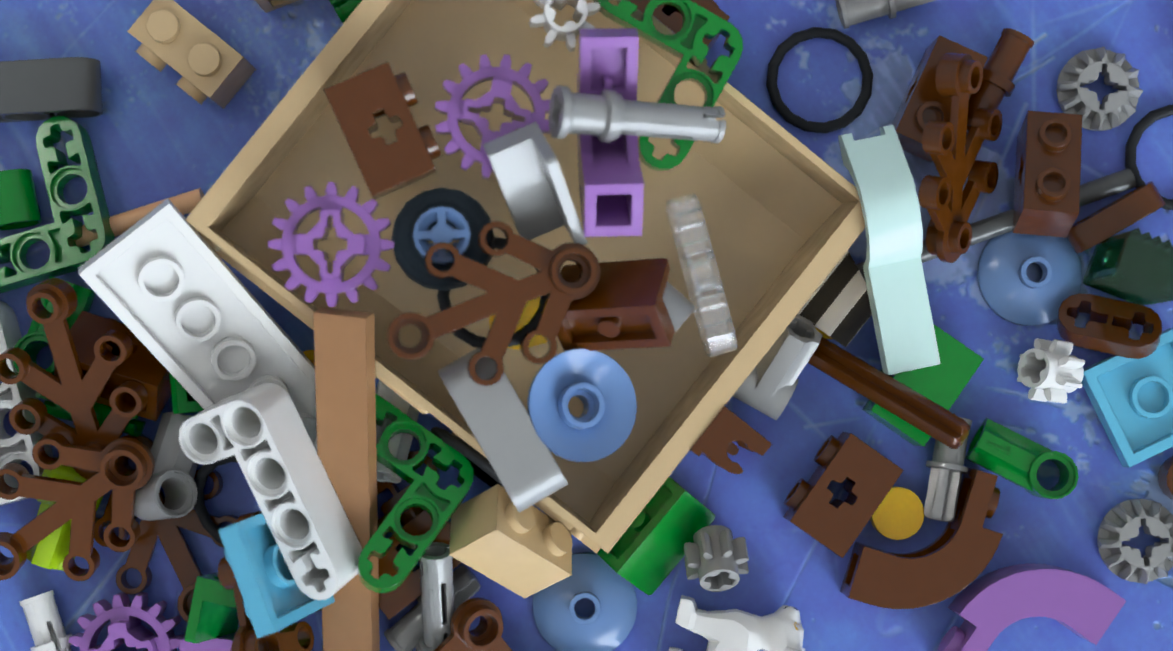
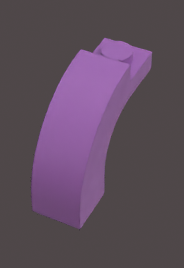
M637 28L579 29L577 93L600 95L602 91L607 89L621 94L624 100L637 101L639 49ZM577 134L579 192L584 237L642 236L644 181L639 161L637 136L620 135L617 140L609 143L599 141L598 137L594 135Z
M1027 563L1000 568L982 576L967 586L949 605L948 608L962 617L964 622L960 628L953 626L945 634L938 646V651H987L996 637L1006 627L1016 621L1029 617L1055 619L1079 637L1097 645L1126 603V600L1101 583L1061 567Z

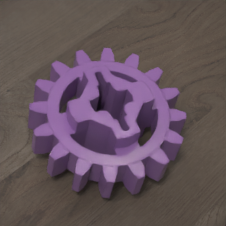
M504 54L499 67H491L487 55H480V70L473 72L467 65L462 63L458 66L462 81L457 84L445 79L443 82V88L451 98L450 101H436L435 110L447 115L448 120L437 124L435 129L436 133L440 135L451 134L452 140L445 146L444 152L448 156L461 151L464 154L461 162L462 170L467 171L474 162L482 164V178L488 179L492 173V167L483 144L534 122H537L542 133H550L549 120L545 119V114L549 113L551 99L542 100L541 94L549 83L546 78L532 83L528 79L532 65L528 62L517 72L511 69L510 55ZM492 80L491 90L477 100L463 99L466 93L474 86ZM512 84L526 94L534 112L519 107L511 95ZM493 104L503 105L504 115L512 117L513 120L512 123L503 122L500 126V131L489 130V121L486 118L480 117L481 112H490ZM458 122L474 127L482 139L480 151L466 141L459 129Z
M328 182L325 196L319 197L311 186H307L304 188L307 202L300 205L288 198L285 204L292 213L288 220L274 218L272 224L278 229L283 230L281 239L268 241L269 248L282 251L283 258L272 265L273 270H289L292 276L285 284L289 291L300 287L302 284L306 286L304 301L308 303H313L320 292L325 293L328 307H336L339 293L344 292L352 303L359 302L357 287L363 284L375 291L379 286L372 276L374 271L377 269L389 272L391 266L386 261L380 259L382 251H389L394 248V242L381 239L380 232L391 226V222L388 218L374 220L372 215L379 205L374 198L362 206L357 203L360 192L357 187L352 186L347 191L345 197L339 196L336 183ZM343 208L357 214L366 225L369 234H354L344 224ZM321 209L320 221L307 234H296L302 221L314 211ZM332 219L337 237L347 240V249L339 250L336 253V260L333 261V271L328 253L318 250V241L328 239L329 230H332ZM296 255L310 256L320 266L321 282L310 277L301 268ZM369 255L363 269L353 278L343 282L344 268L356 256Z
M120 592L113 595L112 605L105 599L94 603L93 609L96 616L88 613L80 616L77 622L85 632L70 636L68 642L76 647H80V651H113L124 643L127 647H136V649L147 648L144 651H177L179 639L185 635H175L173 628L181 622L180 616L171 617L167 620L162 615L167 606V602L164 600L149 607L147 606L148 593L141 592L135 595L132 603H130L128 595ZM141 619L147 622L155 630L156 634L141 625ZM111 621V624L107 626L108 637L103 644L96 645L102 628L107 622Z

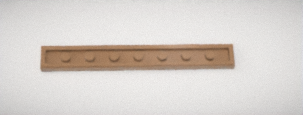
M321 307L313 312L317 454L363 550L378 529L374 313ZM373 555L369 558L373 564L371 575L379 579L378 558ZM357 574L333 595L335 602L322 608L323 651H380L379 593L367 589Z

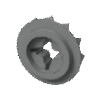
M1105 46L1097 49L1083 50L1072 57L1059 74L1057 81L1059 105L1066 114L1082 115V128L1105 131L1115 128L1136 112L1135 108L1138 99L1143 92L1139 88L1137 78L1139 70L1130 65L1125 59L1124 53L1106 50ZM1100 72L1104 76V83L1106 85L1113 86V89H1118L1115 93L1104 96L1102 104H1100V101H1097L1098 96L1096 92L1080 87L1096 81Z
M1130 499L1114 506L1103 518L1097 537L1098 550L1107 568L1116 576L1136 583L1147 584L1158 578L1168 577V571L1173 567V514L1164 508L1161 503L1147 499ZM1141 525L1145 534L1160 538V542H1154V545L1146 546V555H1143V557H1141L1139 549L1122 544V541H1130V538L1137 537Z

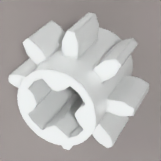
M533 0L538 7L544 9V12L532 17L529 24L532 28H544L547 33L544 47L546 48L551 46L554 40L565 41L569 52H573L576 47V36L579 34V29H595L592 24L586 22L587 16H593L599 11V3L592 2L587 4L585 0ZM568 4L575 9L573 14L575 22L568 20L561 27L554 22L556 11L553 8L562 10Z
M1036 338L1034 339V348L1020 354L1017 382H1022L1023 385L1030 388L1028 392L1030 400L1065 404L1067 403V393H1071L1077 388H1082L1081 382L1084 376L1083 365L1085 360L1071 355L1073 350L1072 342Z

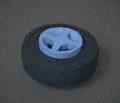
M437 188L423 191L409 200L395 219L391 241L394 242L395 259L407 277L424 288L448 291L465 287L467 283L451 276L446 278L432 276L424 265L425 253L436 243L446 242L451 244L453 240H459V242H453L452 245L456 247L460 255L487 266L492 257L481 251L478 245V234L482 227L491 222L490 217L477 200L460 190ZM490 229L486 234V243L493 249L495 238L493 229ZM438 249L432 255V264L438 271H447L451 268L453 257L447 250Z

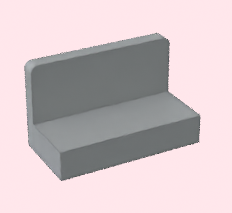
M537 122L483 144L519 236L531 240L565 225L574 243L588 244L558 160Z

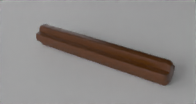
M821 338L818 348L808 362L809 364L951 449H958L964 443L970 432V426L964 419L827 339Z

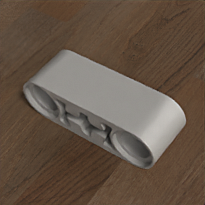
M476 348L438 370V373L513 504L519 512H522L568 485V482L553 455L536 434L531 418L505 372H503L501 379L497 383L490 386L479 385L471 380L467 372V364L473 354L481 351V348ZM482 357L475 365V372L481 379L491 378L496 370L494 361L489 357Z

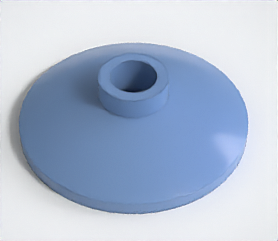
M1011 231L991 238L988 241L978 261L977 281L984 301L994 313L1014 324L1034 326L1057 319L1062 302L1069 296L1079 293L1082 281V267L1079 256L1067 237L1017 234ZM1031 263L1038 264L1042 269L1043 275L1039 282H1033L1027 276V267Z
M573 349L554 356L538 370L529 389L527 408L536 434L549 451L569 461L592 462L611 455L627 440L636 420L637 401L629 376L614 359L598 351ZM573 396L579 398L583 403V413L579 417L573 416L568 408V403Z
M595 553L572 554V575L535 593L533 596V615L537 628L543 638L558 651H612L629 635L637 614V598L633 584L616 573ZM587 598L593 601L595 604L594 613L589 617L579 616L574 608L578 600Z

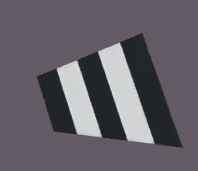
M849 251L844 254L798 313L813 322L816 328L844 347H847L872 315L866 282Z

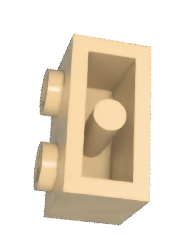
M153 0L127 31L142 43L135 52L160 72L167 64L182 75L176 85L200 104L209 97L224 109L256 70L241 54L174 0Z
M499 484L462 503L451 517L449 555L524 599L572 575L573 542L572 534L562 523L554 521L533 505L519 512L505 488Z

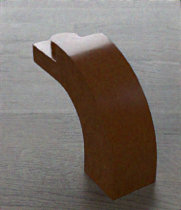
M968 468V473L963 474L955 519L952 522H948L942 534L923 549L910 553H891L855 542L840 592L848 598L882 608L913 609L939 603L962 591L986 568L995 554L1003 535L983 528L985 517L991 518L998 506L1000 489L995 487L998 476Z

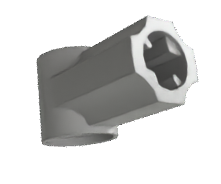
M797 314L738 388L733 397L777 420L796 389L799 380L797 379L820 344L822 334L816 330L813 322Z
M173 412L163 413L151 448L155 462L154 473L145 486L136 490L134 515L141 520L156 521L186 516L192 511L197 502L198 492L193 479L199 463H195L186 456L179 442V429L183 422L192 417L191 415L173 414ZM161 486L165 492L164 505L160 501L159 490Z

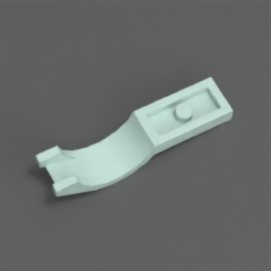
M894 125L880 127V136L854 141L852 133L838 136L843 165L847 168L855 183L864 217L867 247L863 271L883 373L892 375L939 365L941 362L921 261L923 227L919 199L914 179Z

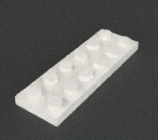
M168 198L78 268L82 279L203 409L222 399L260 384H277L285 389L292 398L317 451L315 366L195 228L185 220L186 218Z

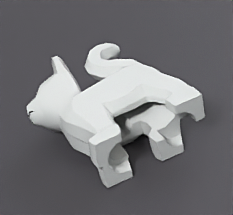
M681 595L675 623L708 640L706 651H805L802 648L804 629L801 624L800 612L793 606L783 605L776 612L765 616H758L739 609L706 611L697 608L694 598ZM669 647V651H683L680 648Z

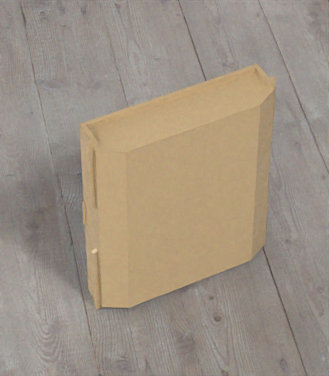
M362 0L185 220L195 228L219 257L313 331V312L321 307L374 313L375 377L422 414H432L451 429L454 436L487 458L438 373V370L477 347L469 345L451 332L434 339L432 349L425 356L409 360L395 355L387 343L386 333L388 326L398 315L415 312L427 317L440 312L437 297L438 290L424 288L408 278L397 263L394 250L392 249L382 251L380 259L386 261L391 266L390 271H380L377 269L374 271L372 276L379 286L375 291L363 284L357 287L359 302L352 303L344 292L339 293L336 307H328L325 293L320 292L313 303H308L304 301L306 286L302 284L300 287L289 291L285 284L292 276L289 270H273L272 265L279 259H282L283 254L282 251L269 248L268 241L281 239L283 230L278 229L272 224L274 218L286 220L290 218L292 213L285 204L288 198L300 205L307 202L304 188L307 186H311L320 197L325 196L328 182H335L339 196L345 197L347 191L352 186L357 187L360 190L357 203L361 206L373 199L324 89L388 62L394 76L405 72L418 100V104L409 107V110L418 128L429 125L442 156L432 160L437 173L376 199L379 205L372 217L374 220L388 218L391 222V226L380 232L381 239L391 241L395 219L409 200L423 191L437 188L464 192L481 204L489 215L491 222H504L510 226L514 234L519 235L493 169L490 177L484 179L481 172L482 164L474 162L472 167L464 171L461 169V162L464 157L461 151L448 156L444 152L445 146L452 140L451 134L440 135L436 133L435 126L443 121H447L448 116L435 110V102L450 101L451 96L444 90L442 84L445 79L457 84L462 81L458 69L459 65L464 63L473 72L480 70V55L485 54L490 60L491 67H499L504 54L510 55L511 69L518 72L527 62L531 64L532 68L528 79L535 83L546 78L549 83L541 94L542 100L551 99L553 90L558 85L567 86L571 92L577 93L579 34L576 36V47L573 52H569L565 41L554 40L551 46L548 48L544 47L547 35L544 28H532L529 24L532 17L544 12V9L538 7L533 0ZM585 0L587 4L593 2V0ZM608 0V1H609L612 5L618 6V4H619V2H620L621 0ZM566 4L562 10L553 8L556 11L554 22L557 25L563 27L568 20L575 22L573 19L575 9L572 6ZM637 8L631 16L641 21L643 13ZM600 11L586 18V22L592 24L595 29L625 28L605 17ZM652 15V23L657 31L665 35L675 34ZM639 36L637 101L657 102L680 58ZM706 58L699 67L689 60L687 68L704 72L714 83L717 82L718 75L708 73L710 67L707 66ZM492 80L474 86L466 93L463 99L477 100L491 90ZM683 81L675 88L674 100L676 104L703 106L705 100L704 91L696 82ZM728 82L714 105L723 107L726 114L723 118L716 117V120H726L725 134L720 143L695 140L684 160L679 165L666 171L650 169L639 158L644 181L642 236L586 237L588 244L584 246L588 247L595 254L599 263L666 258L671 268L667 281L695 306L691 315L674 333L671 347L595 350L614 359L625 370L635 390L637 401L636 420L624 444L611 455L592 462L569 461L551 452L568 485L534 505L554 521L562 523L574 537L596 554L600 549L607 553L610 552L865 229L862 207L856 187ZM512 84L511 95L519 107L534 112L526 94ZM493 104L490 112L480 113V117L486 118L489 121V130L500 131V126L503 122L512 123V117L504 115L503 105ZM549 113L545 114V119L549 120ZM386 115L376 119L378 130L371 134L372 138L382 136L387 145L398 141L395 130L403 126L400 121L391 123ZM458 122L459 129L466 141L480 151L482 139L474 127ZM543 133L558 160L583 229L579 192L577 134H567L564 139H556L551 136V133ZM649 137L648 141L655 146L652 155L656 159L660 160L667 153L675 156L677 149L670 144V138ZM343 208L344 224L354 234H369L362 219L354 212ZM321 209L308 215L300 224L296 234H307L320 221ZM332 219V230H329L328 239L318 241V250L328 253L333 271V261L336 260V253L339 250L347 249V240L337 237ZM565 225L530 240L550 250L564 243H574ZM492 228L494 237L506 238L503 231ZM507 254L492 257L487 267L517 280L537 273L534 267ZM296 255L301 268L310 277L321 282L320 266L310 256ZM369 255L356 256L344 268L343 282L353 278L363 269ZM566 261L561 266V270L566 265H573L576 263L573 261ZM469 284L465 287L452 289L449 294L451 307L487 292ZM489 317L463 328L477 336L487 337L490 330ZM408 324L401 328L399 340L402 345L410 348L416 346L420 341L421 334L416 326ZM558 336L556 337L557 352L555 356L564 352ZM548 343L529 347V351L534 357L540 358L547 353ZM507 348L502 360L504 372L528 412L529 389L534 376L544 364L531 363L523 357L521 350ZM574 396L570 399L568 403L570 413L575 417L581 416L584 409L582 401Z

